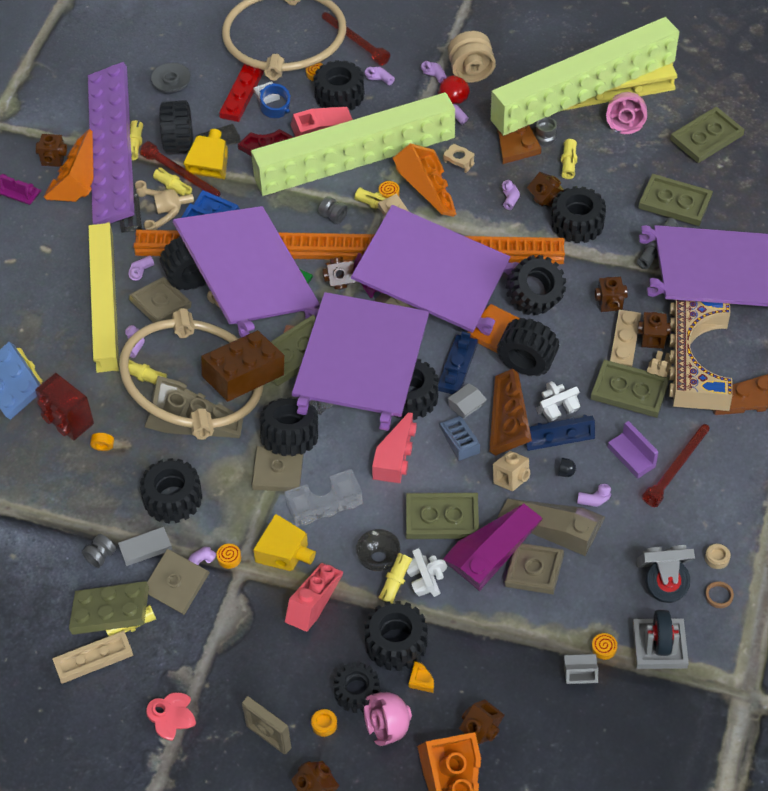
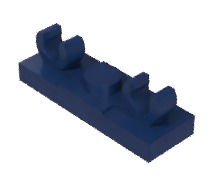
M462 332L461 335H456L438 383V391L453 395L463 387L478 345V339L471 338V333Z
M582 415L581 418L575 419L571 417L566 420L549 422L547 424L538 423L537 426H529L532 441L526 443L525 446L527 451L595 439V419L593 415Z

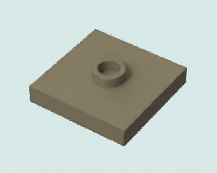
M165 277L129 295V300L153 323L171 319L173 312L178 311L180 308L188 310L192 304L176 287H172Z
M257 446L252 483L253 490L300 492L304 454L281 456V454H273L272 450L268 451L263 446Z
M522 543L512 555L505 579V587L554 595L564 557V550Z
M167 549L147 582L149 586L148 595L185 615L210 572Z
M248 696L242 702L246 726L281 753L287 754L291 749L288 725Z

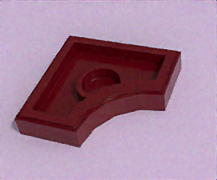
M281 129L267 135H258L250 132L238 143V149L252 157L251 150L294 137Z

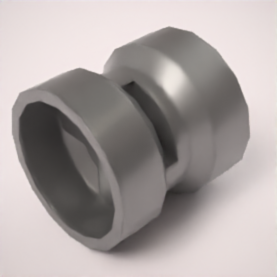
M545 117L536 123L535 137L540 145L549 146L556 140L557 123L553 118Z
M327 196L321 202L318 212L321 216L329 217L332 222L339 224L346 217L348 207L341 202L337 203L334 198Z
M98 534L93 539V544L87 546L82 551V555L91 565L100 568L105 563V558L111 556L116 551V547L106 536Z

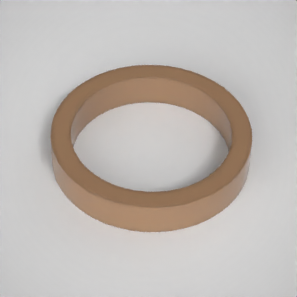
M713 582L707 587L705 598L711 606L725 608L732 603L734 592L724 582ZM716 586L723 587L730 593V599L726 603H716L709 597V590Z

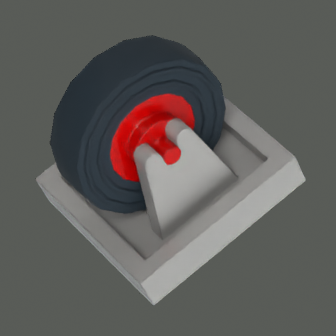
M686 545L672 546L667 551H662L661 547L647 548V551H643V554L637 558L638 568L649 567L645 583L648 592L653 598L660 602L672 603L679 601L687 594L691 578L688 569L683 564H687L695 559L694 549H686Z
M656 610L653 619H633L637 669L688 668L689 661L684 619H671L668 610Z

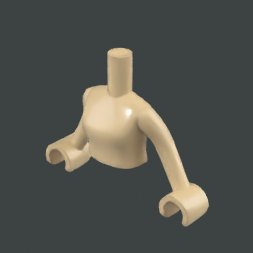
M142 180L135 183L136 192L139 197L146 195L154 196L157 213H168L157 222L146 220L144 222L146 230L158 229L179 213L182 204L194 202L193 194L178 196L173 189L157 191L147 189L146 183Z

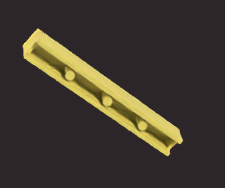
M673 63L564 110L607 103L621 92H632L639 96L672 91L676 88L674 81L677 78V73Z
M107 222L105 224L89 225L93 360L96 362L97 373L119 371L114 246L110 222Z

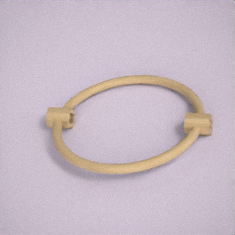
M243 0L237 4L227 15L222 27V38L227 50L244 64L264 70L265 76L270 80H277L279 77H282L283 71L307 68L328 58L342 44L347 28L344 14L333 1L314 0L325 5L335 14L339 24L338 34L333 43L321 53L305 60L285 63L284 58L280 57L279 54H272L271 57L267 58V62L250 58L241 53L231 41L230 27L235 17L245 8L262 0ZM284 0L289 5H296L297 2H300V0Z
M180 308L178 311L173 312L172 319L158 321L141 328L125 343L120 355L119 369L121 379L128 393L142 408L152 415L169 423L191 428L192 435L196 436L199 440L212 436L213 428L235 423L247 416L256 407L262 396L263 385L253 390L249 401L238 411L224 417L211 419V413L202 408L191 412L190 418L169 413L151 403L139 392L131 379L128 363L132 349L145 336L159 330L174 328V333L179 338H187L197 329L214 334L229 343L239 339L218 326L193 320L192 313L188 312L187 309Z

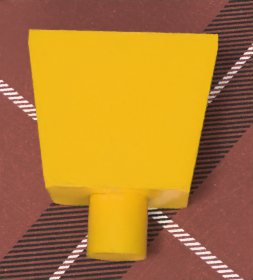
M210 129L208 137L197 136L184 160L187 173L220 179L226 178L228 148L226 141L220 139L222 135L220 130Z
M277 514L274 515L253 549L256 563L287 571L294 570L299 560L310 565L315 558L316 551L307 548V534L303 530Z

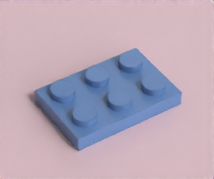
M8 342L0 349V409L5 417L11 420L43 392L44 389L15 345Z

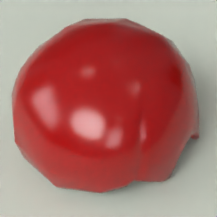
M453 75L442 80L437 93L442 94L446 92L452 104H461L467 100L470 87L464 79Z

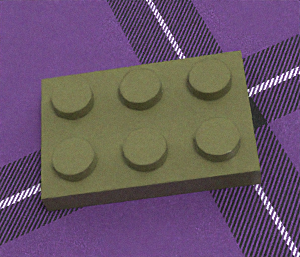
M714 107L673 132L670 140L697 163H700L742 137L745 129L718 107Z
M652 174L639 202L638 209L700 226L713 191Z
M314 314L271 341L285 355L284 375L273 380L277 386L298 374L316 320Z
M604 360L591 394V400L658 418L670 380L669 377L658 376L645 370Z
M406 493L407 539H463L479 530L478 493Z
M147 582L75 591L69 625L71 634L144 625L149 592Z

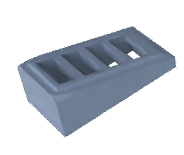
M461 416L440 423V428L458 461L480 453V443ZM459 424V426H457V427H454V428H451V429L448 428V427H451V426H454V425ZM462 430V432L454 435L452 434L456 431Z

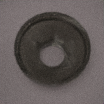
M382 529L366 532L360 537L356 545L358 560L365 568L372 571H384L393 567L398 556L397 554L400 553V543L393 533ZM376 552H382L386 555V558L383 561L377 562L372 559V555Z

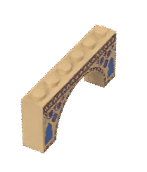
M686 300L671 302L669 315L673 316V318H670V331H673V334H670L669 347H673V350H670L669 364H673V366H670L669 380H673V383H670L669 397H673V407L729 411L732 400V378L722 377L706 370L693 356L690 345L698 336L707 331L727 329L730 317V304Z

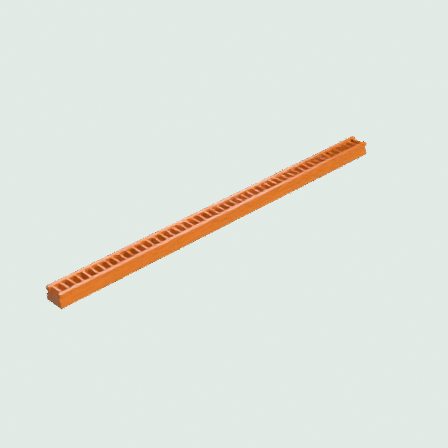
M136 230L135 256H161V252L165 250L164 247L170 244V241L173 239H177L180 234L176 230ZM278 232L293 259L325 260L336 257H343V260H355L358 253H361L362 256L364 255L375 235ZM465 236L511 256L509 263H520L529 256L534 255L536 258L538 255H543V259L551 258L553 264L555 262L564 264V238Z

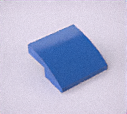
M202 190L194 205L190 203L181 218L239 210L240 208L237 204Z

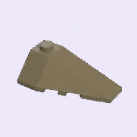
M161 376L157 377L150 402L169 413L190 418L191 412L202 408L211 413V419L234 413L221 404L215 405L206 400L205 395L201 393L197 395L186 388L187 385L180 381ZM149 412L147 413L145 428L164 433L192 435V429L189 427L175 425ZM243 418L235 423L213 428L212 436L240 438Z
M507 499L498 515L499 518L524 503L543 518L531 534L586 556L605 519V516L582 507Z

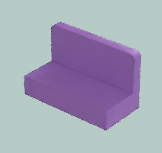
M629 421L624 423L623 433L609 441L607 448L638 479L656 467L658 451Z

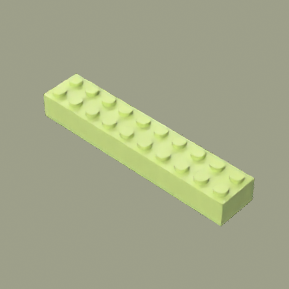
M664 17L492 90L491 121L504 136L529 124H533L542 118L549 117L561 110L568 109L575 104L602 94L607 90L618 87L630 80L653 72L660 67L669 65L675 61L679 30Z
M445 92L251 150L254 179L262 196L391 158L396 156L410 143L427 147L455 138V107Z

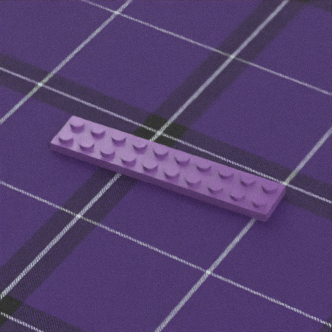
M124 62L88 75L89 126L93 131L94 179L91 184L93 225L105 224L107 222L111 224L134 215L127 66Z

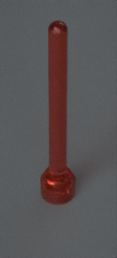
M324 12L322 18L339 30L338 20L329 13ZM346 28L345 35L371 53L376 63L383 66L389 61L390 52L384 48H376L350 28Z
M147 141L142 145L140 149L141 156L148 160H157L200 189L220 197L221 193L219 190L161 154L155 144Z
M707 424L701 425L659 482L652 487H648L643 493L642 498L646 504L651 507L659 506L664 499L665 488L709 432L710 428Z

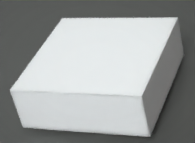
M272 81L253 88L259 102L260 90L269 84H273ZM270 94L264 98L265 104L279 100L280 95Z

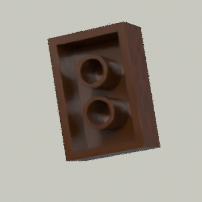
M257 330L202 355V377L229 402L283 376L285 355Z

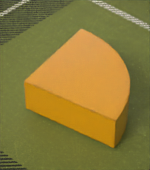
M414 662L409 680V688L434 693V679L423 664Z

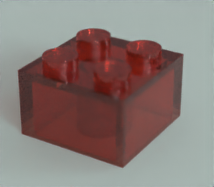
M54 373L35 389L38 398L37 403L42 410V418L48 424H54L63 436L67 435L72 440H76L94 424L87 397L57 373Z

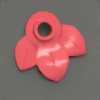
M171 693L164 699L156 698L149 702L146 714L149 720L155 723L156 732L160 737L173 741L176 729H188L196 725L193 713L186 708L191 701V697L183 693ZM160 707L164 712L158 713L155 708Z

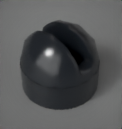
M562 458L558 476L571 477L574 475L576 464L570 459Z

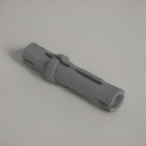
M668 218L663 226L678 227V222L673 218ZM655 240L647 243L644 247L645 251L637 260L639 267L648 269L654 259L658 258Z

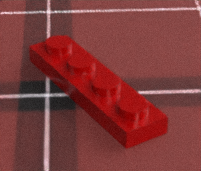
M246 64L243 65L219 112L220 118L236 122L240 121L254 93L253 88L257 87L264 70Z

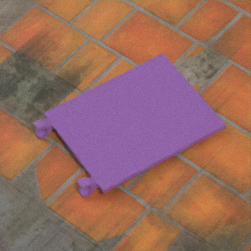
M392 205L354 270L351 279L420 310L429 311V314L473 333L477 327L481 333L489 336L495 320L488 317L481 318L503 272L509 275L519 263H509L511 256Z
M263 206L173 220V224L229 325H238L240 337L250 334L249 331L255 329L254 324L251 322L252 320L300 311L305 312L306 319L313 314L317 317L320 304Z
M654 225L653 230L650 226H641L642 234L646 235H639V242L646 244L653 240L656 241L662 282L657 278L649 280L650 287H647L648 296L654 297L664 293L665 299L768 306V234Z
M324 292L292 391V396L299 397L297 401V406H299L297 414H307L310 400L381 413L379 429L389 431L392 416L402 417L429 311Z

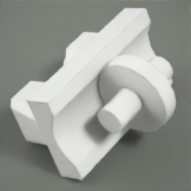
M551 381L546 384L547 390L541 393L544 399L550 398L541 401L540 406L536 407L538 414L543 413L548 422H552L561 417L557 406L563 404L568 414L580 408L577 398L580 392L577 386L564 391L563 384L556 386Z
M419 548L412 551L414 557L407 573L410 577L419 573L422 575L421 578L411 582L414 592L418 596L430 592L434 597L441 594L434 576L436 575L437 580L444 578L443 572L447 569L446 562L441 559L437 560L436 556H431L429 563L427 557L422 555Z

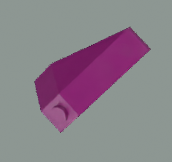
M523 503L458 541L442 560L477 590L481 591L543 518Z

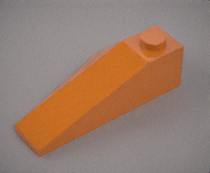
M88 129L76 140L67 155L68 159L58 170L60 174L56 180L53 179L44 195L45 199L76 202L79 198H85L91 192L92 188L90 186L94 179L93 131L91 129Z
M410 143L393 157L398 173L442 215L452 217L457 215L452 197L445 189L448 183L441 175L444 172L443 166L434 149Z
M475 732L426 741L417 746L429 791H479L478 772L481 767V755Z

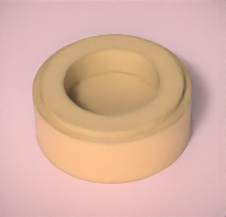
M722 544L710 545L706 550L705 561L714 569L725 568L730 560V551Z

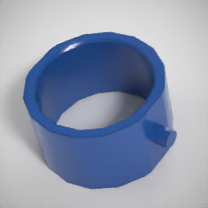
M273 83L260 90L259 106L265 116L276 119L290 112V93L286 87ZM270 94H278L286 100V104L280 108H271L265 104L264 98Z

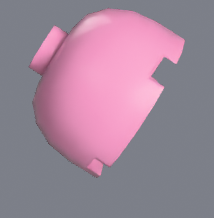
M621 92L615 95L610 100L606 110V119L609 126L613 130L621 131V134H633L639 131L647 120V106L643 98L632 92Z
M380 692L367 696L366 700L370 701L369 705L364 706V717L369 734L371 735L374 731L378 739L374 742L379 746H384L402 739L406 735L412 717L409 706L398 695L389 692Z

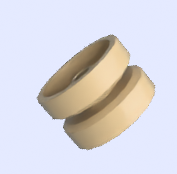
M467 31L451 40L448 46V56L455 76L461 77L468 83L487 78L493 72L496 60L487 35L478 31Z

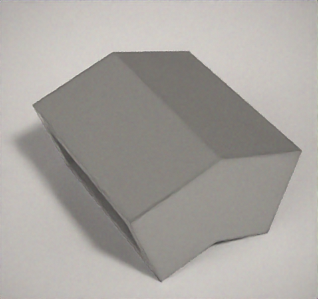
M470 383L447 398L450 409L463 419L482 407L487 401L479 389Z
M596 654L564 655L563 665L566 684L598 683Z

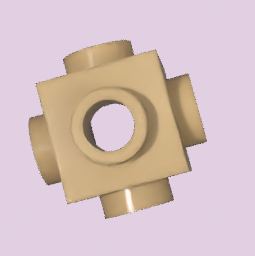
M509 451L493 464V482L498 486L514 491L529 479V458L518 453Z

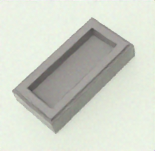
M164 527L118 543L126 566L165 553L167 549L172 550Z

